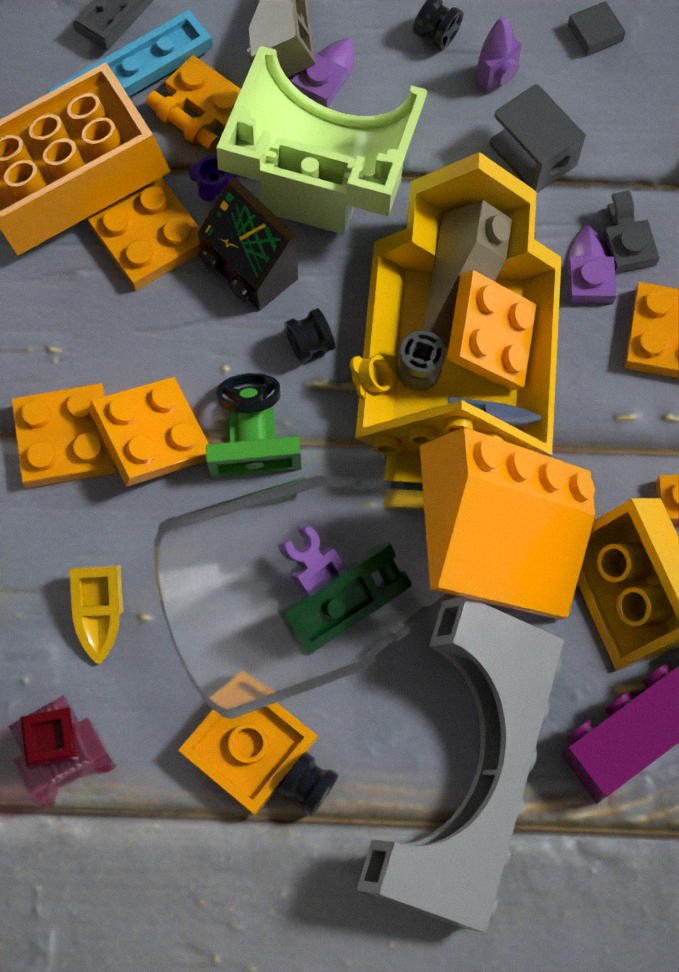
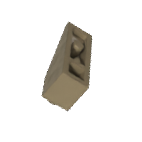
M260 0L249 25L250 46L247 47V55L251 65L258 48L261 46L277 51L279 64L286 77L316 65L308 0Z
M484 200L443 212L423 331H430L439 336L444 342V346L448 349L460 275L474 270L495 281L507 257L512 219Z

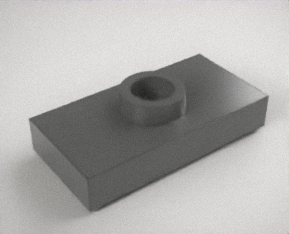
M93 0L73 21L75 31L108 51L154 0Z

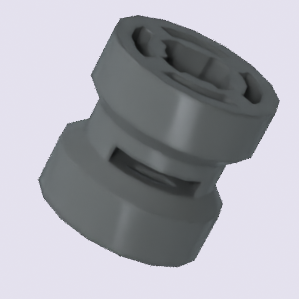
M420 330L412 332L405 337L401 343L396 370L398 378L404 386L412 390L422 391L430 389L438 382L446 355L444 342L439 336L430 331Z

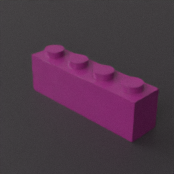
M664 664L642 681L648 689L633 699L626 692L604 709L610 716L596 727L589 720L566 737L571 746L561 756L597 804L679 743V666L671 671Z

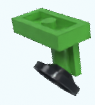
M245 373L232 376L220 383L216 391L217 401L223 409L228 411L230 442L206 445V459L210 478L301 470L299 436L276 438L273 406L281 397L279 382L266 374ZM246 383L265 384L260 387L245 386L240 389L232 388L234 386ZM223 394H225V395H226L228 398H230L232 401H229V400L225 399V398L223 397Z

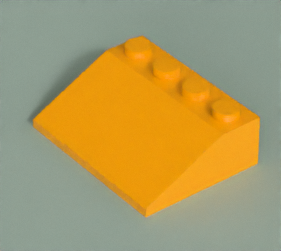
M107 62L0 119V230L17 256L171 172L153 133Z
M466 427L420 445L430 590L562 620L568 618L595 519L593 498L595 487L591 479V472Z

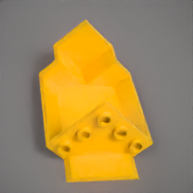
M480 152L411 181L407 228L374 241L363 359L375 355L385 357L393 370V384L389 390L380 393H371L365 389V398L360 399L359 397L355 438L373 446L375 452L387 455L382 504L424 508L420 445L463 427L546 456H552L561 256L534 239L537 192ZM484 200L512 219L506 261L495 282L536 304L525 386L521 389L509 390L447 360L448 348L445 347V361L438 382L427 390H412L404 386L399 380L396 371L401 343L405 337L412 332L423 330L443 212ZM373 363V377L381 385L382 375L380 369ZM448 397L508 404L541 415V420L515 428L463 400L447 404Z

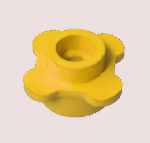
M375 355L362 359L360 356H355L351 359L352 381L360 399L365 398V389L371 393H380L391 388L393 384V370L385 357ZM373 363L380 369L382 375L381 385L373 377Z

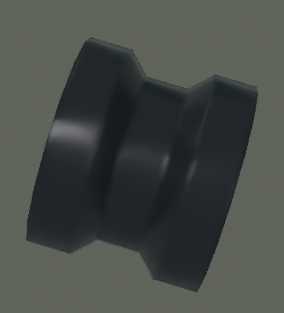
M426 0L415 19L413 32L420 37L428 36L432 38L435 46L445 49L455 38L461 26L464 13L456 7L447 8L443 5L442 0Z
M319 308L309 311L307 317L298 321L292 318L284 322L291 347L301 363L309 361L312 355L318 351L327 353L336 348L329 324Z
M305 752L286 776L278 790V794L285 799L294 798L302 805V811L311 817L328 796L339 775L331 769L323 770L315 763V757Z

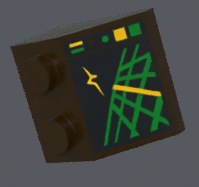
M234 177L227 183L198 231L201 248L199 256L211 272L216 274L219 271L229 280L228 285L239 300L244 303L249 300L260 311L298 280L296 235Z

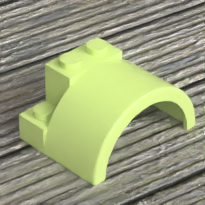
M261 46L258 48L217 145L218 170L261 181V203L275 216L344 235L354 207L389 216L401 183L403 162L421 115L427 90L411 85L406 100L396 109L384 114L357 116L341 113L318 104L299 91L281 69L277 58V51Z

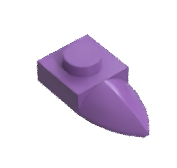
M500 17L486 37L480 52L475 82L486 92L499 83L505 84L510 81L519 69L518 62L522 44L513 36V29L506 18Z
M350 37L336 41L318 54L315 53L316 65L296 73L291 83L308 98L328 108L348 79L353 67L354 46Z
M587 224L574 239L569 252V304H613L616 298L614 257L609 256L602 238Z

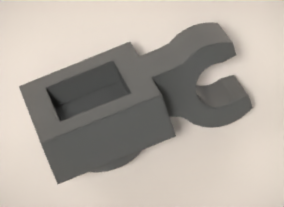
M629 190L613 193L611 195L613 203L607 205L609 218L613 226L605 228L603 238L609 256L614 257L615 274L656 266L660 258L648 219L635 222L634 203Z

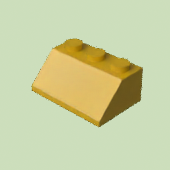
M631 498L594 520L577 582L616 671L679 648V537L661 498Z

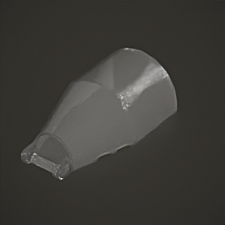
M307 476L173 516L159 524L154 542L155 577L159 598L175 650L190 681L205 703L221 716L228 719L236 718L365 670L376 661L375 656L394 640L400 641L411 632L409 628L428 613H435L439 610L442 601L455 597V595L430 590L422 482ZM300 526H310L319 536V551L321 552L325 548H334L345 566L348 567L364 557L367 551L384 542H390L397 554L394 561L400 571H406L412 586L309 656L301 654L278 613L303 596L290 577L301 567L296 561L288 560L282 555L278 543L282 540H288L297 551H300L304 546V539L297 529ZM377 570L371 576L376 585L379 586L383 579Z

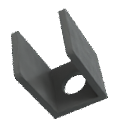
M539 85L531 86L495 111L494 117L504 127V130L490 139L489 145L514 173L537 193L577 166L586 134Z

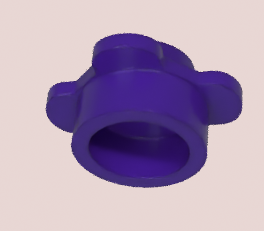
M217 155L203 157L189 170L190 179L196 181L199 187V197L205 201H211L216 195L222 193L227 183L234 177L238 180L231 173L218 170ZM217 176L218 178L217 180L212 181L210 180V177Z

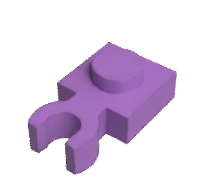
M300 526L297 529L304 539V546L300 551H297L288 540H282L278 543L282 555L288 560L296 561L301 567L290 577L303 595L347 568L334 548H325L321 552L319 551V536L310 526Z

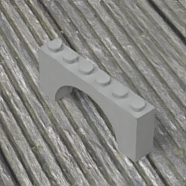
M459 597L442 601L429 647L441 653L456 666L466 680L474 697L481 732L477 770L472 785L460 807L444 825L433 833L407 843L371 840L356 891L462 929L487 932L489 921L493 918L497 909L496 894L501 875L510 860L511 849L509 845L515 823L523 811V793L528 774L536 762L537 752L535 748L541 725L545 722L549 713L548 699L553 680L561 668L562 660L560 654L564 639L476 600Z

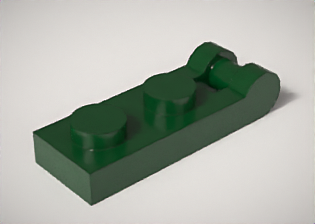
M384 542L367 551L364 557L278 612L301 654L309 656L412 586L406 571H400L396 565L394 558L397 554L390 542ZM377 570L383 579L379 586L376 585L371 576Z

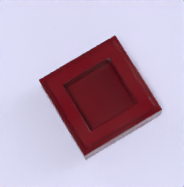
M71 707L20 717L27 768L34 769L80 759L74 713Z

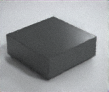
M606 1L569 16L568 26L586 55L622 42L626 32Z

